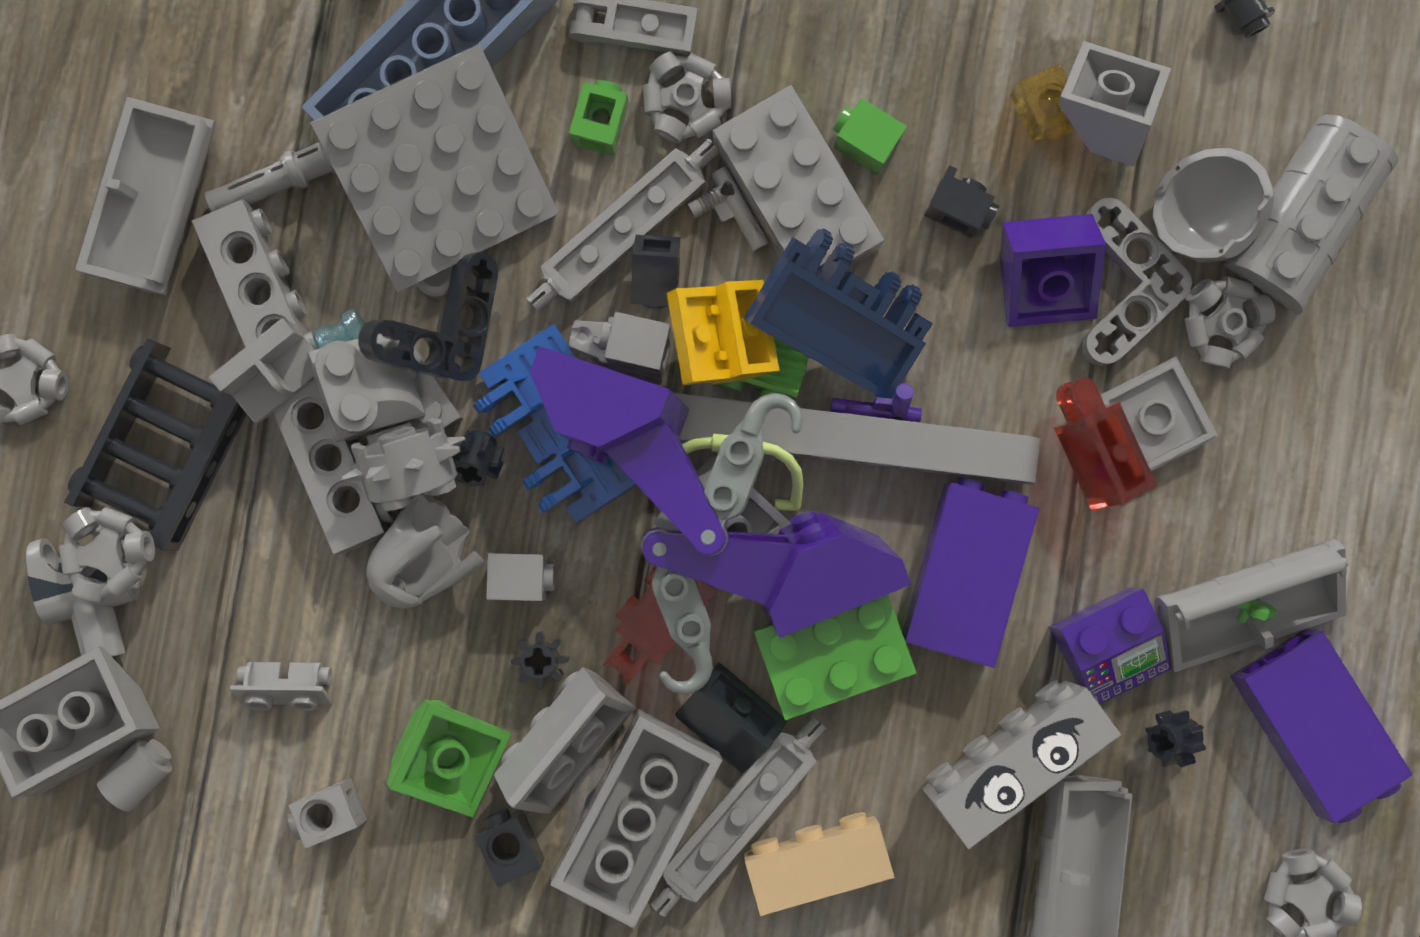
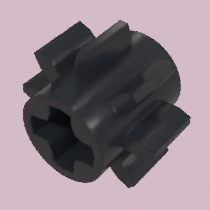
M467 431L465 441L458 445L460 452L452 456L458 474L455 478L468 486L484 485L487 476L498 479L504 463L501 460L504 448L498 447L496 439L485 431Z
M539 631L535 637L536 644L531 645L524 639L518 642L524 652L522 657L512 659L511 664L521 665L524 671L519 679L521 683L531 677L537 679V687L539 690H542L545 687L547 676L550 675L556 681L563 679L562 673L557 670L559 664L568 662L570 657L566 655L560 656L557 650L562 642L561 638L548 643L545 642L543 631ZM538 648H542L544 656L551 657L552 663L545 666L543 672L539 671L538 664H531L530 657L538 653Z
M1170 710L1155 714L1158 724L1145 728V731L1148 733V752H1152L1155 757L1161 759L1163 767L1178 764L1182 768L1195 764L1196 760L1193 754L1206 750V746L1203 744V725H1199L1196 721L1190 719L1189 711L1187 710L1174 714Z

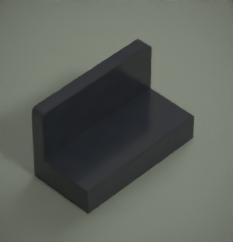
M720 662L713 667L710 679L705 686L694 692L675 713L677 719L710 747L719 751L724 759L742 773L769 750L788 722L778 711Z

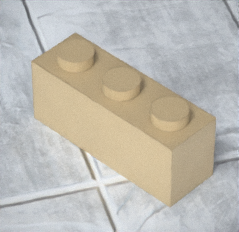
M865 812L855 813L839 819L840 825L823 830L821 825H813L796 831V838L779 843L778 839L773 837L753 843L751 845L752 851L745 852L744 857L760 916L895 878L880 824L876 817L871 816L867 818Z

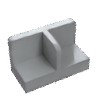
M281 318L210 375L209 378L220 392L232 395L253 422L260 423L314 380L307 353L315 349L295 324Z

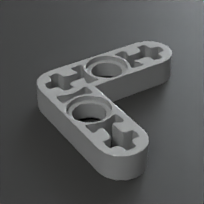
M1114 198L1099 200L1086 214H1093L1106 242L1105 252L1137 286L1083 337L1081 344L1082 354L1088 362L1096 366H1107L1121 359L1186 298L1192 286L1191 275L1187 269L1124 203ZM1098 210L1102 214H1107L1109 211L1114 213L1116 218L1113 219L1112 224L1120 233L1127 227L1132 232L1121 239L1118 245H1116L1112 240L1120 234L1110 225L1104 229L1099 226L1098 222L1102 217ZM1130 241H1141L1147 246L1149 257L1146 263L1136 264L1129 260L1126 248ZM1159 259L1163 265L1157 268L1156 271L1165 279L1170 276L1176 278L1177 282L1173 288L1177 294L1173 291L1166 294L1161 291L1160 287L1164 281L1156 272L1149 275L1148 278L1143 272L1154 266ZM1138 303L1145 307L1148 318L1144 326L1135 327L1127 322L1125 310L1128 304ZM1111 319H1113L1115 325L1110 323ZM1116 328L1124 333L1110 344L1109 348L1113 352L1112 355L1108 352L1099 355L1096 352L1095 348L1099 344L1095 338L1096 335L1102 339L1110 335ZM1125 335L1129 336L1130 340L1127 341Z

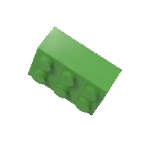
M889 595L779 638L771 623L753 629L785 720L917 674Z

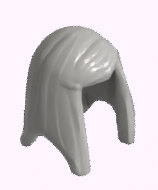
M423 493L418 494L411 499L412 503L401 510L392 526L377 543L369 557L366 569L368 585L371 591L388 606L406 609L421 605L423 601L470 576L482 567L484 563L482 557L475 551L461 561L463 548L470 530L467 526H463V522L456 514L450 513L445 504L440 500H435L429 494L427 496Z

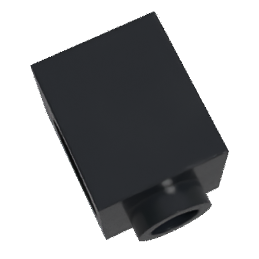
M636 234L632 252L631 304H642L651 309L669 306L666 293L679 288L681 237Z
M505 808L483 819L485 827L480 829L475 838L497 887L541 867L545 857L523 810L510 814L509 809ZM502 833L513 834L520 843V850L514 854L503 852L498 846V835Z

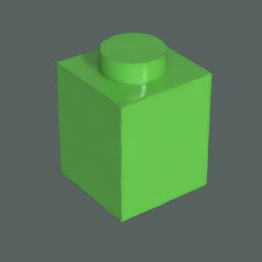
M861 98L854 110L846 106L832 129L838 133L834 148L879 175L901 141L907 126Z

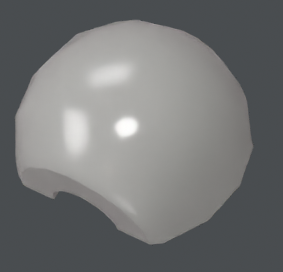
M1231 148L1205 149L1183 158L1164 175L1154 193L1153 219L1158 236L1172 251L1198 262L1225 261L1243 252L1262 231L1272 211L1274 190L1267 170L1251 155Z

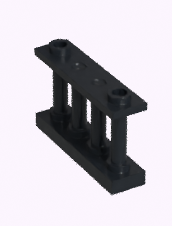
M147 338L145 344L139 346L133 353L129 364L131 371L83 466L79 467L71 476L68 483V491L70 492L64 503L72 507L91 508L95 499L148 524L149 530L152 531L151 535L156 548L162 551H178L247 414L232 395L220 392L214 384L166 362L165 360L171 348ZM158 377L210 402V407L213 410L206 424L197 427L145 402L156 378ZM136 417L190 443L192 452L185 466L182 465L177 468L124 442ZM117 458L168 483L169 489L172 492L165 506L157 509L104 483L115 459Z

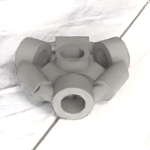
M672 51L664 53L649 66L650 76L648 84L643 85L645 114L651 116L655 126L653 131L657 135L672 143L680 144L682 139L695 136L699 139L721 124L720 117L727 109H731V90L729 78H724L716 71V64L693 53L689 57L677 56ZM682 68L684 69L685 76L676 84L667 88L660 85L674 77ZM709 81L713 82L714 108L705 107L701 97V87ZM668 108L680 111L688 116L689 123L686 126L678 119L662 113Z
M1224 276L1220 281H1212L1208 278L1197 283L1186 296V300L1190 303L1189 317H1186L1184 320L1190 346H1196L1201 355L1199 361L1223 368H1230L1231 363L1238 359L1245 361L1264 341L1262 333L1267 324L1275 320V307L1271 298L1266 294L1260 295L1254 291L1252 283L1229 276ZM1222 296L1221 303L1208 317L1201 313L1212 307ZM1247 322L1252 326V328H1247ZM1214 335H1221L1232 342V348L1228 350L1208 345L1209 339Z
M15 334L0 336V361L11 359L21 353V360L10 367L0 369V389L7 392L15 401V406L12 409L0 400L1 426L8 422H17L19 425H23L48 414V407L55 401H61L66 397L69 385L68 375L55 364L56 356L34 339L25 341L17 338ZM40 370H44L39 379V394L41 396L40 398L35 395V389L37 388L38 384V372Z
M105 507L102 511H92L90 508H83L73 513L62 524L66 534L64 545L59 546L62 574H68L73 585L71 593L93 602H103L104 598L110 595L120 597L142 578L141 570L147 562L154 559L155 544L152 535L148 531H142L135 526L133 517ZM100 525L101 532L92 542L86 546H82L77 542V540L94 532ZM123 536H125L124 548L121 545V540ZM124 551H125V555H126V557H127V560H128L131 564H127V563L124 562ZM87 566L97 568L107 575V583L90 576L81 575L82 571Z
M1308 848L1291 850L1282 855L1283 862L1277 872L1270 873L1264 900L1269 902V916L1266 920L1282 937H1337V931L1347 925L1354 926L1357 924L1362 911L1361 898L1355 895L1350 887L1352 879L1331 857L1322 858L1316 855L1313 849ZM1317 870V875L1307 881L1293 883L1289 874L1302 875ZM1338 891L1331 903L1332 919H1329L1325 914L1326 903L1331 892ZM1292 903L1298 908L1305 919L1302 927L1281 909L1284 904Z

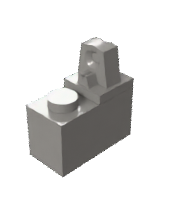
M615 312L614 318L609 317L608 322L575 320L569 340V347L598 359L602 367L663 380L673 337L670 324Z

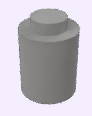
M138 739L97 780V787L112 805L123 811L130 812L172 771V766L169 762L171 754L164 745L154 739H151L149 742Z

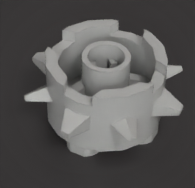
M429 418L426 421L428 428L415 430L411 422L385 428L366 436L369 445L363 446L360 442L351 445L356 463L350 465L352 471L342 476V480H362L368 501L377 504L382 503L385 511L406 507L412 503L411 496L427 491L431 496L447 493L456 488L454 478L458 474L452 456L460 452L458 445L465 441V437H446L442 421L437 418Z

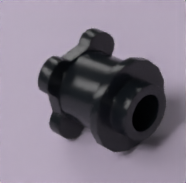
M1221 0L1214 6L1217 13L1226 11L1234 26L1231 31L1233 36L1243 33L1246 39L1268 28L1271 25L1268 18L1275 13V9L1273 7L1268 8L1264 0Z

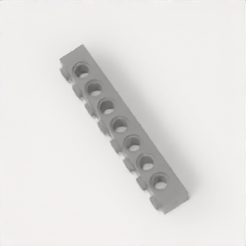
M241 199L192 220L245 347L281 318H284L297 326L315 350L322 348L317 335L313 331L308 332L302 319V316L307 315L305 305L296 290L290 291L284 276L289 274V268L281 252L278 249L273 251L267 235L272 233V229L266 215L260 208L256 210ZM247 244H252L254 249L252 257L247 262L239 264V250ZM269 284L271 287L270 298L265 303L257 305L255 302L257 289L262 285ZM314 379L276 409L273 414L332 553L347 554L381 539L391 527L390 522L394 521V515L392 510L385 511L382 503L377 504L368 501L362 480H342V476L352 471L350 465L356 463L351 445L355 443L354 440L359 438V436L338 443L335 442ZM321 406L324 411V420L318 428L310 429L306 420L307 414L313 407ZM338 447L342 454L341 464L335 470L329 471L324 464V456L330 448ZM354 488L359 493L360 502L353 512L348 513L342 507L341 498L346 490Z

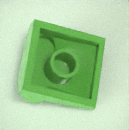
M424 699L413 712L393 755L387 785L391 790L473 818L511 733L452 709L443 701Z

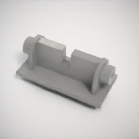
M248 662L246 666H239L237 670V683L243 686L230 685V691L244 707L253 710H269L272 708V704L289 705L296 710L311 711L317 709L318 705H332L333 700L323 687V685H331L332 669L331 667H324L322 662H290L288 679H281L283 669L281 662Z

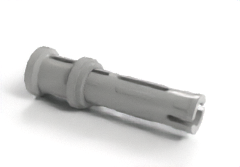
M320 142L297 152L292 149L287 150L281 156L280 161L238 178L224 186L205 192V198L212 212L241 199L251 205L293 186L296 189H305L309 187V181L330 172L335 173Z

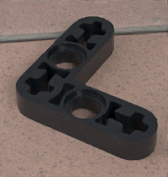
M474 252L465 255L458 260L457 264L453 265L440 333L393 320H371L365 323L358 335V346L365 358L374 362L446 380L469 381L475 378L482 366L498 280V268L495 260L487 253ZM472 266H474L476 271H479L478 279H476L475 275L471 274ZM466 290H469V293H477L476 297L465 296ZM466 304L472 308L474 313L473 323L468 329L464 328L460 321L461 309ZM378 334H382L384 338L399 341L398 348L383 347V345L377 343ZM467 336L468 343L457 341V337ZM422 338L428 344L429 355L425 362L420 364L415 359L414 346ZM455 355L463 358L462 367L454 363Z

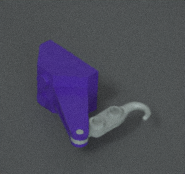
M539 346L529 372L555 432L569 441L567 448L579 453V456L604 466L608 458L614 460L693 544L696 550L710 557L718 556L727 549L729 536L725 528L726 523L730 519L739 516L747 505L764 457L762 425L766 414L776 408L787 411L792 420L791 430L793 433L800 432L803 421L800 408L794 400L786 395L773 393L763 395L754 401L747 411L744 420L723 441L706 488H704L678 437L681 434L690 409L670 389Z
M811 511L799 514L790 520L791 525L781 528L778 534L728 532L729 544L727 549L722 554L714 557L706 556L696 550L679 529L651 528L641 538V549L646 560L657 566V570L652 577V589L672 639L692 657L696 667L693 677L683 682L676 681L665 671L660 673V679L665 687L679 694L694 693L703 688L710 679L713 670L712 657L709 651L711 623L695 580L760 603L762 610L779 638L910 586L911 583L903 560L878 535L824 512L816 514V512Z

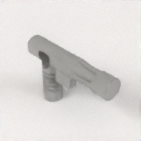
M722 167L713 172L711 176L717 187L713 191L710 190L709 193H705V195H701V197L686 203L691 216L695 219L703 215V212L707 213V210L710 211L712 208L722 223L735 218L754 253L767 247L769 243L727 167ZM725 185L731 187L734 195L725 196L720 192Z

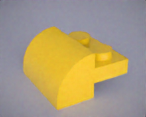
M763 280L729 281L711 287L676 288L666 293L683 385L730 383L780 371L774 337L743 319L764 285Z

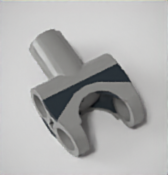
M100 525L93 532V539L101 532ZM122 537V540H121V545L123 546V548H124V537ZM41 538L30 542L26 551L28 581L34 606L40 620L49 626L71 619L81 656L98 646L103 647L112 658L126 654L114 607L139 599V581L120 597L110 595L104 598L103 602L82 599L71 593L73 588L68 574H62L61 559L58 557L56 549L49 539ZM124 551V562L127 563V564H131V563L127 560V557H126L125 551ZM87 566L82 571L81 575L90 576L107 583V575L97 568Z

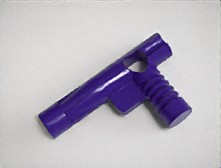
M900 384L896 388L893 399L876 397L874 402H862L832 398L830 412L920 423L922 408L910 407L914 389L909 384Z

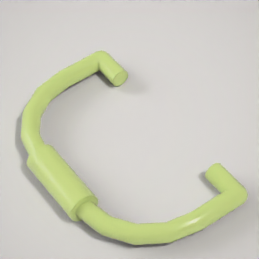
M713 434V437L695 438L682 445L687 454L695 450L711 448L712 452H719L723 441L729 435ZM763 442L764 454L776 457L791 472V499L775 498L774 508L777 510L798 511L801 507L804 485L801 467L792 454L778 445Z

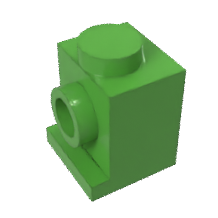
M598 80L596 85L583 82L569 131L574 146L616 157L617 145L629 107L628 95L622 92L620 86L603 80ZM600 113H606L610 116L607 124L594 122V118Z

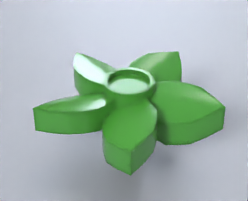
M1259 598L1235 606L1242 608L1237 617V620L1242 623H1246L1249 616L1263 621L1272 619L1278 612L1276 608L1261 601Z

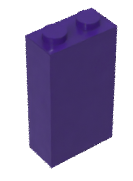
M959 477L957 484L952 482L944 484L902 634L905 642L995 668L1040 508L1027 505L1028 496L1007 490H1002L1001 496H996L983 492L985 484Z
M1305 629L1230 675L1316 816L1334 824L1351 821L1362 813V806L1375 798L1384 799L1395 794L1402 787L1400 783L1413 775L1323 631Z

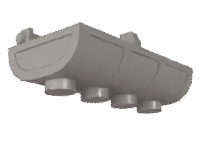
M126 98L75 270L112 283L166 296L194 196L201 180L200 176L210 142L217 126L214 120L134 98Z
M1330 114L1319 116L1273 187L1274 204L1264 228L1243 252L1232 259L1226 260L1223 266L1245 281L1252 283L1253 286L1286 308L1300 315L1325 274L1339 256V252L1353 230L1365 215L1369 205L1388 175L1398 163L1397 153L1385 141L1350 119Z
M1329 539L1287 555L1268 559L1265 562L1226 575H1220L1172 593L1157 596L1154 600V610L1165 630L1171 668L1174 673L1259 644L1267 649L1274 646V639L1346 616V567L1348 566V561L1345 558V547L1336 539ZM1259 598L1278 610L1276 616L1272 619L1263 621L1249 616L1246 623H1242L1237 620L1242 608L1235 606Z
M1067 775L1046 791L1045 819L1041 838L1040 866L1036 884L1035 913L1031 937H1118L1132 804V793L1128 792V788L1121 787L1122 781L1085 775Z

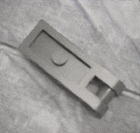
M574 0L577 14L576 20L570 23L568 36L575 41L582 43L600 42L662 53L672 51L675 55L687 57L692 52L698 8L651 0ZM605 12V24L594 23V14Z

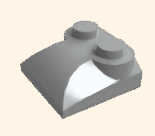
M382 334L377 336V343L383 345V347L398 348L399 341L384 338ZM358 339L347 342L333 341L324 345L321 349L307 353V358L336 443L425 416L411 371L365 358L359 349Z

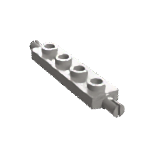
M707 139L690 156L675 148L540 266L546 282L529 297L527 296L526 299L538 312L558 294L570 302L575 301L633 250L636 234L650 235L705 186L701 169L715 156L720 154L718 148L715 145L713 146V142L710 139Z
M813 715L796 736L781 731L769 750L742 774L671 857L663 872L668 885L651 903L652 908L656 912L659 909V915L665 918L681 897L696 903L814 766L816 760L809 748L827 728Z

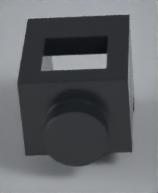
M949 165L924 216L973 238L980 227L988 230L1000 205L993 202L995 196L986 193L987 188L980 182L970 178H962V180L955 178L954 176L958 169Z

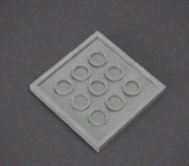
M480 44L310 122L397 292L457 264L458 260L467 254L486 250L559 214Z

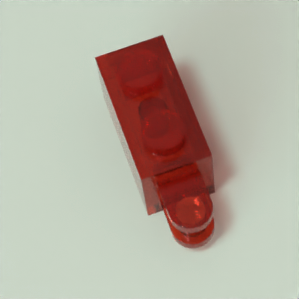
M1080 378L1074 382L1060 385L1056 392V399L1066 422L1054 427V430L1090 509L1124 504L1157 486L1120 402L1105 405L1095 383L1089 378Z
M657 566L644 579L650 587L641 599L638 600L632 595L615 617L622 622L615 631L624 638L603 663V666L607 669L612 666L624 676L622 681L627 685L649 658L659 665L676 644L669 633L652 589V577L657 570ZM695 580L703 604L706 606L716 594V591L706 583ZM629 642L644 653L637 662L622 652Z

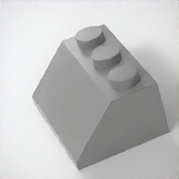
M98 646L0 700V772L12 798L41 795L134 744L138 739H143L156 732L160 727L142 689L103 647Z
M582 667L579 672H574L568 676L560 687L561 694L550 707L542 709L533 718L530 725L532 729L521 742L512 745L501 759L502 765L494 776L507 803L512 808L550 814L636 709L598 673Z

